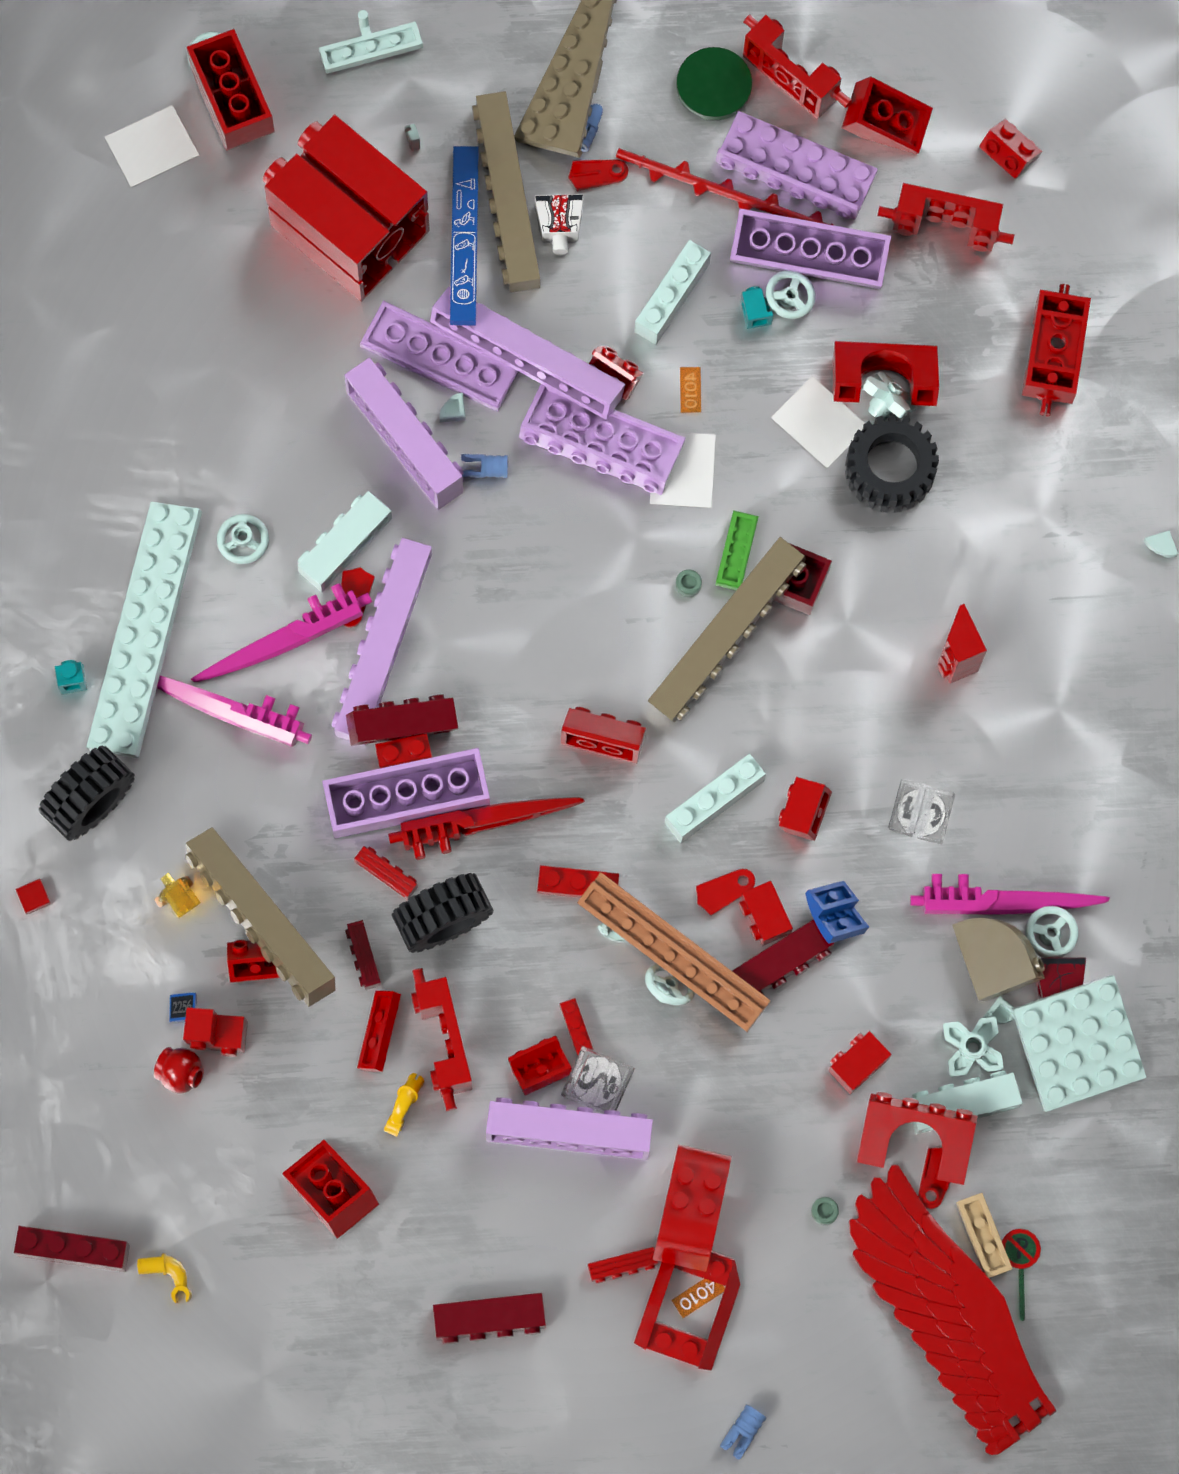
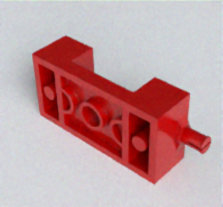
M751 14L744 19L743 23L751 28V30L745 35L743 57L816 119H819L836 100L844 108L851 104L852 99L840 89L842 78L835 68L828 67L822 62L809 76L804 67L799 64L795 65L789 59L786 52L782 50L785 30L779 21L770 19L765 15L758 22Z
M907 183L902 185L898 206L895 209L879 206L877 215L892 219L894 222L892 230L904 236L918 234L922 217L930 222L939 223L943 221L951 223L958 228L971 227L967 246L980 252L992 251L994 244L997 242L1012 245L1015 234L1000 232L999 230L1003 204Z
M1065 284L1059 285V293L1040 289L1033 318L1034 328L1028 365L1024 376L1022 396L1042 400L1040 415L1044 416L1046 409V417L1051 416L1052 402L1073 404L1077 394L1091 298L1070 295V285L1066 284L1065 292ZM1053 338H1060L1064 341L1065 346L1060 349L1054 348L1051 345V340Z
M423 968L412 970L416 992L411 993L415 1014L421 1013L422 1020L439 1016L442 1034L448 1033L449 1039L445 1040L448 1059L434 1062V1070L430 1071L434 1091H440L446 1111H453L457 1109L453 1094L472 1090L469 1067L447 978L443 977L426 981Z

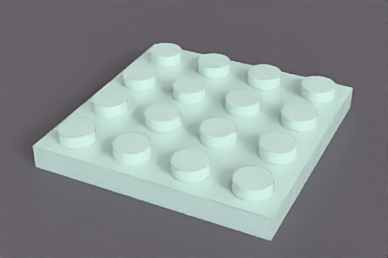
M1114 975L1011 1009L1045 1112L1147 1078Z

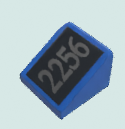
M196 993L170 995L169 1022H185L187 1007L197 1008Z

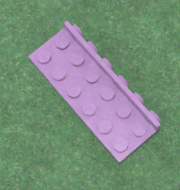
M738 111L716 156V162L724 169H734L741 172L748 179H758L765 182L772 189H782L789 192L796 199L804 198L811 201L818 208H828L835 211L842 218H852L854 220L857 218L878 170L873 166Z
M542 384L521 424L519 438L529 445H537L547 449L552 454L562 455L577 464L587 465L596 469L599 473L612 475L624 483H632L642 487L649 493H657L659 495L663 494L665 484L685 442V438L617 410H613L609 417L604 419Z

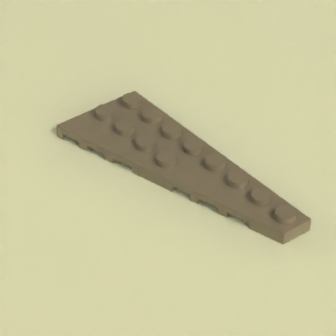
M581 0L514 135L517 142L578 158L581 157L583 153L581 151L583 138H586L587 135L586 125L588 116H591L592 113L591 103L593 94L597 91L602 69V54L608 42L606 39L607 32L613 20L611 17L612 10L617 0Z

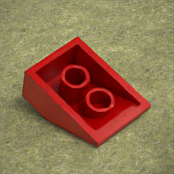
M871 76L856 82L851 96L852 102L848 106L842 129L869 141L913 154H919L933 107Z
M322 1140L282 1173L304 1202L337 1239L379 1205L370 1187L325 1140Z

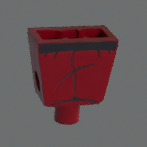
M1086 957L1041 958L1045 968L1043 971L1045 979L1035 982L1039 999L1083 985Z

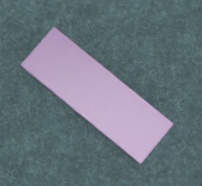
M383 301L360 342V347L457 393H463V396L497 412L519 371L438 326L386 301Z

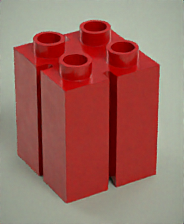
M334 114L323 126L318 121L310 124L301 134L297 143L303 149L302 155L299 156L296 153L289 161L283 157L276 159L268 167L262 180L266 183L264 187L267 205L269 206L268 212L271 226L362 302L393 270V267L388 264V259L392 257L399 263L430 231L429 213L427 212L428 194L423 187Z

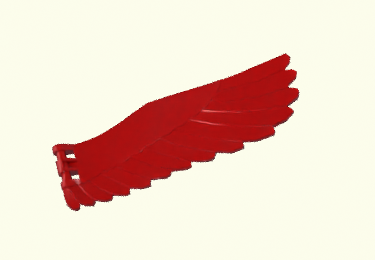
M891 1165L888 1170L886 1183L881 1178H873L871 1182L872 1198L868 1199L862 1194L857 1197L855 1207L858 1218L849 1220V1233L858 1248L853 1251L852 1256L863 1272L876 1281L873 1283L872 1288L879 1298L895 1307L893 1312L895 1319L901 1325L913 1331L911 1334L913 1342L926 1351L925 1359L927 1363L940 1372L937 1380L943 1388L955 1394L952 1402L966 1412L964 1415L965 1420L978 1430L976 1438L988 1444L985 1447V1452L989 1455H998L1019 1441V1436L1024 1432L1030 1433L1042 1423L1041 1419L1046 1415H1053L1056 1409L1042 1390L1030 1368L1005 1297L987 1275L946 1234L932 1217L899 1165ZM1037 1398L1041 1406L1034 1410L1029 1403ZM1016 1415L1019 1423L1012 1427L1008 1420Z

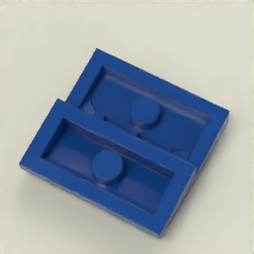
M845 881L810 889L805 893L812 917L828 944L865 934L868 930V924L854 908L859 899Z

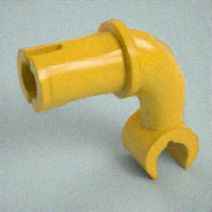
M416 1073L410 1074L406 1083L398 1089V1097L392 1114L384 1128L385 1132L398 1137L399 1131L403 1128L405 1123L404 1117L411 1104L417 1101L418 1092L425 1082L424 1078L420 1075L415 1080Z
M162 1253V1256L139 1258L137 1260L139 1275L153 1273L171 1275L175 1284L171 1297L175 1303H178L177 1296L180 1291L186 1294V1302L190 1301L192 1293L187 1287L186 1270L181 1262L174 1257L167 1256L166 1253Z

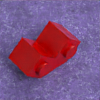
M187 1007L183 1040L186 1044L190 1045L191 1049H210L220 1051L223 1056L236 1057L237 1053H245L248 1021L243 1016L217 1015L214 1009Z

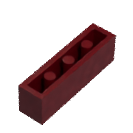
M444 694L429 696V701L420 702L419 698H410L403 700L404 704L394 705V701L379 703V708L369 709L368 704L353 707L354 711L346 714L351 746L363 745L426 733L427 735L449 733L459 729L453 697L444 698Z
M813 919L741 964L732 972L764 995V992L770 988L777 990L788 982L786 978L795 973L796 976H799L810 968L808 964L817 959L818 962H821L832 954L830 950L833 949L835 943H827Z
M18 1226L14 1254L22 1258L126 1272L130 1245L127 1241Z
M542 1293L433 1305L437 1341L442 1340V1344L459 1343V1338L469 1337L470 1341L486 1340V1335L497 1334V1338L513 1337V1332L524 1331V1335H536L541 1333L540 1329L546 1328Z

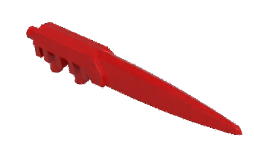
M581 797L535 799L458 810L400 823L401 831L389 833L388 837L390 844L403 841L405 851L413 848L415 859L421 860L426 857L423 845L434 846L435 842H439L441 853L448 854L452 852L449 839L460 840L461 834L465 836L473 835L477 832L538 818L585 802V800Z

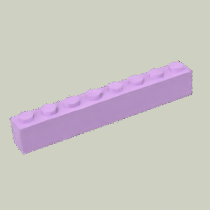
M450 287L445 290L432 307L430 323L604 419L609 417L622 399L625 384L616 377L602 372L594 365L582 361L572 353L562 350L553 345L552 342L544 340L527 328L513 323L507 317L495 313L483 304L476 302V326L450 325Z
M401 538L400 544L394 545L391 559L394 560L391 569L386 568L382 583H385L384 590L377 593L374 607H377L374 616H369L365 629L369 631L366 641L361 640L358 647L359 661L357 664L353 663L349 679L352 680L349 689L344 688L340 703H343L341 712H336L332 721L336 737L350 741L346 714L354 711L353 707L368 704L369 709L379 708L378 704L381 703L432 557L431 546L406 538Z

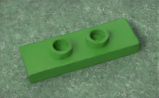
M733 510L716 579V586L737 590L743 583L759 516Z

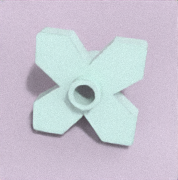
M882 371L878 372L874 378L868 377L861 386L862 389L873 396L869 402L870 407L868 411L875 418L883 415L885 421L893 413L899 418H903L908 412L912 413L919 406L911 405V394L903 391L893 379Z
M996 1017L980 1018L972 1032L967 1030L959 1021L943 1024L945 1041L959 1048L948 1060L951 1077L966 1076L974 1061L986 1072L1003 1070L1002 1054L987 1045L998 1034ZM974 1042L978 1045L976 1052L968 1050L970 1043Z

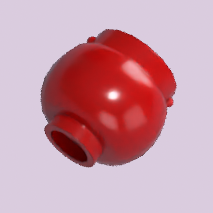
M165 1048L159 1055L154 1067V1078L161 1081V1084L166 1089L177 1094L186 1093L192 1088H197L204 1075L200 1057L187 1048Z

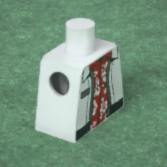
M583 194L535 195V212L541 239L544 243H553L554 254H567L568 242L578 241L583 210Z

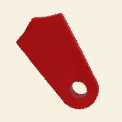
M621 160L572 161L568 178L576 191L579 192L622 182L627 178L629 170L627 164ZM619 167L622 171L615 173L612 169Z
M361 567L344 570L342 572L341 586L345 594L352 590L356 598L366 593L370 596L375 576L366 572ZM366 605L363 606V607H361V611H362L363 614H364ZM360 616L344 624L343 626L348 628L356 627L362 621L363 616Z
M739 869L697 885V905L702 907L710 916L714 915L739 899L743 892L754 888V874L748 869ZM742 877L747 878L749 881L745 886L738 883Z
M943 1147L928 1148L918 1193V1197L926 1209L937 1208L942 1203L950 1185V1182L937 1180ZM927 1192L935 1194L936 1198L934 1201H929L926 1198Z

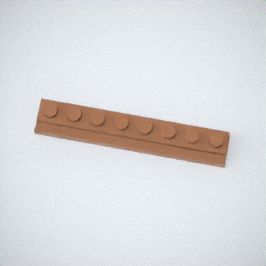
M599 873L596 880L592 882L578 900V905L747 1033L770 1004L771 1000L603 873Z

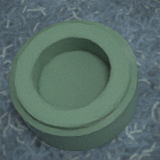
M688 569L678 574L676 589L682 596L692 597L701 590L702 579L696 571Z
M829 1197L817 1199L811 1209L812 1218L820 1225L832 1224L839 1214L837 1203Z

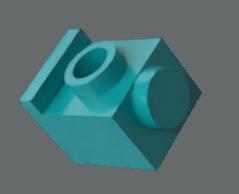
M754 286L743 291L741 305L746 328L751 329L772 325L773 312L766 296L764 297L762 288Z
M67 660L61 662V665L55 666L57 684L61 695L87 690L84 665L81 662Z

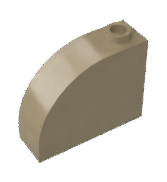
M971 918L952 925L978 1000L989 1001L1045 979L1043 975L1045 968L1041 958L1036 955L1028 938L1015 926L1004 921L989 918Z

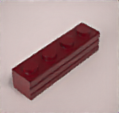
M363 920L347 924L348 929L345 930L347 939H351L352 945L349 947L351 954L355 955L357 961H354L356 971L360 970L361 977H358L361 987L364 986L365 990L380 987L381 981Z

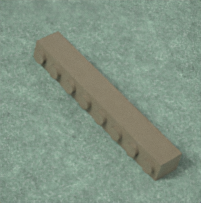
M506 91L476 96V105L472 106L474 121L479 120L480 128L476 129L478 144L483 143L484 152H480L482 167H487L489 174L484 176L487 191L491 190L493 198L489 199L491 214L496 213L497 222H493L495 238L500 237L501 245L497 246L499 261H504L506 268L501 270L504 285H509L510 293L540 288V274Z
M779 537L648 699V702L674 723L677 719L683 720L690 711L688 705L694 698L699 700L707 690L705 684L709 679L715 680L723 670L721 665L726 658L732 659L740 649L738 644L743 637L748 639L757 627L754 625L760 616L765 618L773 608L771 603L776 596L781 598L790 587L787 583L793 575L798 577L806 567L804 563L806 557L782 537Z
M213 827L186 842L187 854L185 859L189 866L193 869L196 867L200 872L203 883L207 887L211 886L219 903L222 906L226 905L230 909V914L235 923L243 925L249 940L253 944L257 943L260 946L267 962L272 961L277 967L276 971L279 977L284 982H289L292 986L293 994L299 1001L303 1000L310 1007L336 991L334 975Z

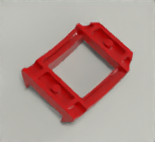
M711 1251L706 1272L661 1262L634 1344L645 1350L649 1349L697 1366L698 1369L712 1370L741 1285L735 1259ZM674 1268L725 1286L708 1339L656 1321Z

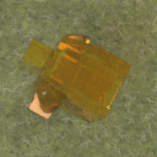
M166 873L160 878L165 888L161 890L159 896L154 900L159 907L168 905L176 918L182 917L201 903L191 889L194 883L189 876L177 878L174 881L171 875Z

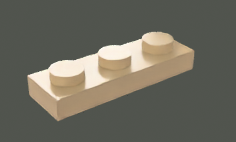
M983 1193L956 1202L982 1271L989 1279L1011 1271L1012 1266Z

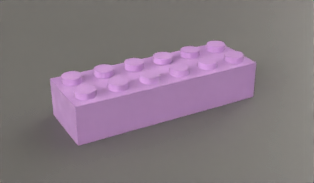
M739 208L730 262L777 271H792L805 276L881 289L891 236Z
M369 357L344 375L346 392L437 510H439L463 493V470L456 461L451 462L446 456L448 452L440 441L437 443L431 437L433 433L430 427L424 421L420 423L416 417L417 412L410 402L405 403L400 397L402 393L394 382L389 383L385 378L386 372L378 362L374 364Z
M479 748L322 781L334 839L397 826L403 822L448 812L490 805V797Z
M496 1098V1102L490 1101L486 1142L648 1160L653 1119H647L648 1115L632 1113L631 1117L620 1116V1112L614 1110H604V1114L593 1113V1109L587 1107H577V1111L566 1110V1106L561 1104H550V1108L539 1107V1103L534 1101H523L522 1105L513 1104L512 1100L508 1098Z

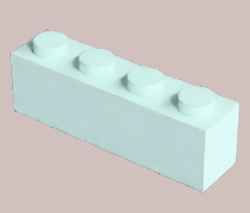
M691 240L687 242L636 319L635 333L655 345L658 343L709 266L711 252Z
M369 491L364 496L359 495L352 502V508L347 514L342 513L333 523L334 527L328 533H322L316 541L317 545L311 551H305L298 560L299 573L321 592L334 581L392 519L391 510Z
M749 753L666 815V826L677 840L683 843L763 783L766 773Z
M1005 1070L990 1074V1079L980 1081L979 1077L964 1081L965 1085L954 1087V1084L939 1087V1092L928 1094L926 1090L912 1094L913 1099L918 1100L919 1104L930 1106L931 1103H937L953 1111L966 1109L971 1111L973 1115L978 1116V1118L1017 1109L1023 1104L1014 1072L1006 1074ZM912 1122L916 1134L934 1130L924 1123Z

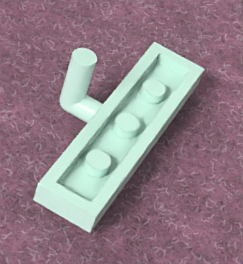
M361 10L358 13V20L362 36L319 47V52L325 72L328 74L423 48V43L416 21L372 33L369 26L368 12Z

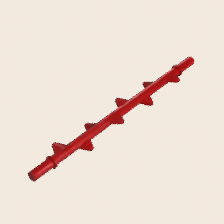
M621 148L617 151L616 158L638 165L639 168L649 169L652 182H656L665 175L693 185L695 196L698 197L709 191L737 201L740 209L751 210L756 208L773 215L827 224L823 222L820 211H816L808 217L779 206L778 196L775 193L765 200H761L734 190L731 179H726L721 184H717L690 174L687 161H683L676 168L648 159L645 155L640 156Z

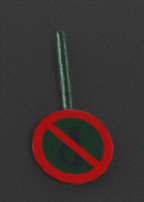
M1015 1229L1004 1236L1002 1243L1012 1268L1018 1269L1020 1320L1024 1321V1269L1031 1267L1037 1262L1040 1257L1041 1246L1038 1238L1029 1230Z

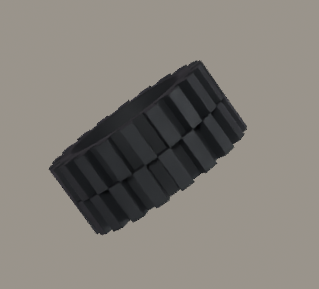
M883 415L876 417L873 425L869 420L863 425L862 431L857 430L848 449L845 466H847L845 476L846 479H850L848 486L851 492L857 490L856 498L860 502L866 498L868 500L867 507L871 509L874 508L875 504L881 505L880 512L887 513L888 507H893L894 513L901 512L904 505L907 510L913 508L916 500L920 503L925 498L926 492L929 493L937 473L939 455H936L938 449L936 442L930 443L932 437L930 432L927 430L923 434L921 432L923 425L919 422H916L914 426L910 425V418L906 416L903 417L902 422L896 421V415H889L888 421H884ZM893 441L901 443L914 454L917 470L904 481H884L877 477L869 467L868 454L871 449L883 442Z
M102 745L98 749L94 748L89 754L86 753L81 756L78 762L75 761L67 772L64 771L60 775L61 778L52 784V789L46 792L44 795L45 799L40 802L39 813L68 841L76 840L80 835L87 834L90 828H95L101 819H105L108 813L118 806L117 803L126 796L125 792L130 790L131 783L135 780V774L107 746Z
M467 873L466 875H458L456 878H448L445 882L436 883L433 887L420 891V894L413 895L408 898V901L401 903L398 908H395L391 916L408 951L411 953L417 951L418 953L425 949H432L436 945H443L446 941L454 940L463 933L466 934L471 931V928L477 927L482 924V921L487 920L494 910L475 873Z

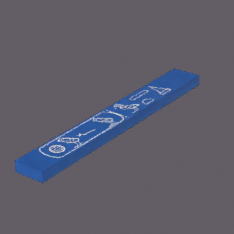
M453 146L450 325L476 326L479 146Z

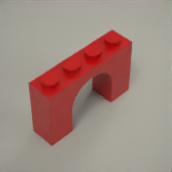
M835 341L833 352V402L859 403L861 378L866 373L874 370H891L901 374L908 380L910 384L911 405L937 406L939 394L938 346Z
M885 1092L871 1093L857 1162L884 1168L892 1133L905 1123L921 1122L932 1127L942 1141L943 1151L937 1180L964 1185L978 1116L973 1115L971 1111L966 1109L953 1111L937 1103H931L929 1106L919 1104V1101L913 1098H903V1100L892 1098L891 1094Z

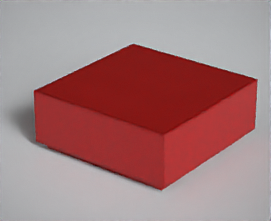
M41 879L15 889L26 915L51 905Z

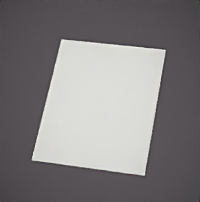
M173 105L105 136L130 187L199 156Z
M813 376L771 417L772 420L826 468L850 446L857 430L862 431L865 424L845 404L833 402V394Z
M672 432L684 437L685 442L665 484L663 494L650 493V504L712 508L716 435Z

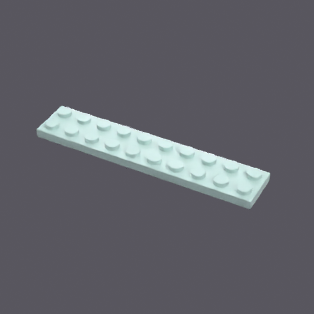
M158 502L150 503L86 746L89 750L98 749L99 746L103 745L107 746L116 755L139 758L202 511L199 508Z

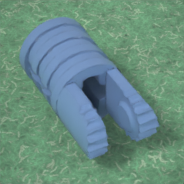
M598 103L591 105L592 113L591 116H588L586 125L587 135L586 138H583L582 152L589 151L590 145L599 129L598 124L603 108Z
M461 454L462 461L481 462V471L465 469L463 470L464 474L462 477L508 478V455Z
M747 1404L720 1445L724 1450H728L738 1436L742 1435L733 1452V1456L738 1460L742 1458L753 1441L755 1434L761 1428L762 1423L767 1419L763 1414Z

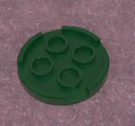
M720 47L703 48L689 55L681 64L677 74V94L683 106H686L691 112L700 116V118L713 121L724 120L736 115L750 98L752 90L751 72L745 61L736 53Z

